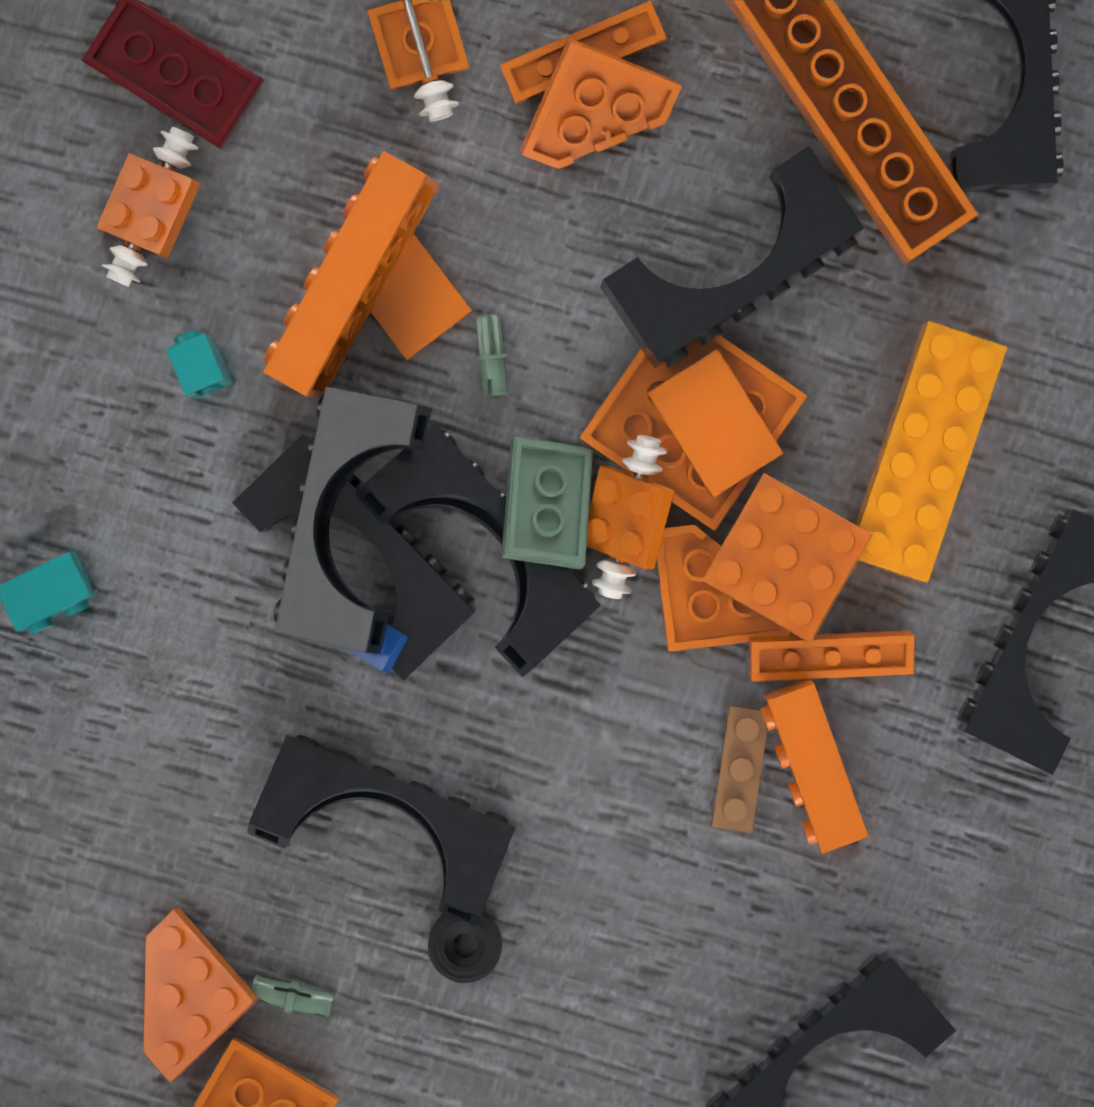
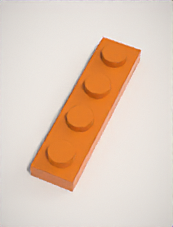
M650 0L500 65V69L513 100L518 105L545 93L568 38L625 59L665 42L667 37Z
M911 630L816 634L811 643L797 635L749 637V678L751 682L914 674L915 635Z

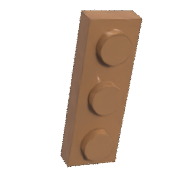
M729 705L711 827L747 833L753 832L768 731L760 709Z

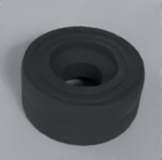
M485 911L482 912L476 926L447 914H442L431 929L428 940L430 960L435 969L451 981L458 983L479 981L493 971L501 956L502 936L495 920ZM468 933L476 939L477 949L473 954L463 956L455 951L453 941L459 934Z

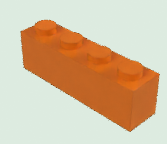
M804 679L763 694L767 705L761 707L760 710L768 731L776 729L780 744L775 745L774 749L781 768L789 767L794 782L787 785L795 807L801 805L804 807L808 819L802 821L801 824L809 845L816 843L823 854L868 838L867 830L813 681L811 679Z

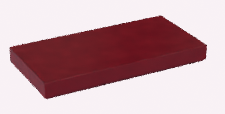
M140 0L118 1L81 60L220 150L264 83L263 78Z

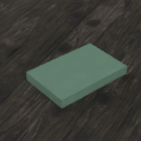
M516 436L511 439L501 558L574 569H582L585 566L593 448Z

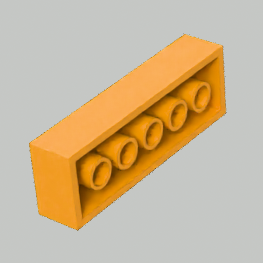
M931 321L922 324L855 525L873 534L859 559L860 562L928 583L1007 350L1006 346Z

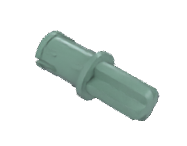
M495 314L479 316L476 322L480 356L475 357L476 360H480L482 397L509 395L504 358H508V353L504 354L501 318Z

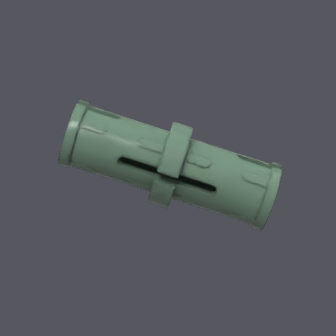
M257 974L254 977L251 988L253 993L259 998L258 1002L283 1007L286 1013L292 1014L293 1010L324 1017L328 1020L335 993L302 987L299 981L292 980L290 984L261 977Z

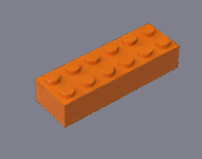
M385 151L381 153L379 158L373 157L369 162L363 175V179L367 180L359 195L355 193L349 199L343 215L347 217L340 231L334 230L326 241L323 252L327 255L320 268L314 267L307 276L303 289L307 291L299 305L294 304L290 308L283 323L287 328L279 342L275 340L270 345L264 357V362L267 365L263 373L306 397L320 399L324 395L325 387L331 386L370 315L371 309L440 186L438 182L427 174Z

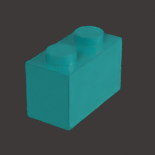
M196 330L183 333L173 339L174 346L166 349L185 396L198 399L233 384L215 338L206 333H197Z
M76 551L67 552L0 585L1 602L16 632L28 629L31 635L52 626L51 617L65 611L67 617H70L89 608L90 605L87 600L97 595Z

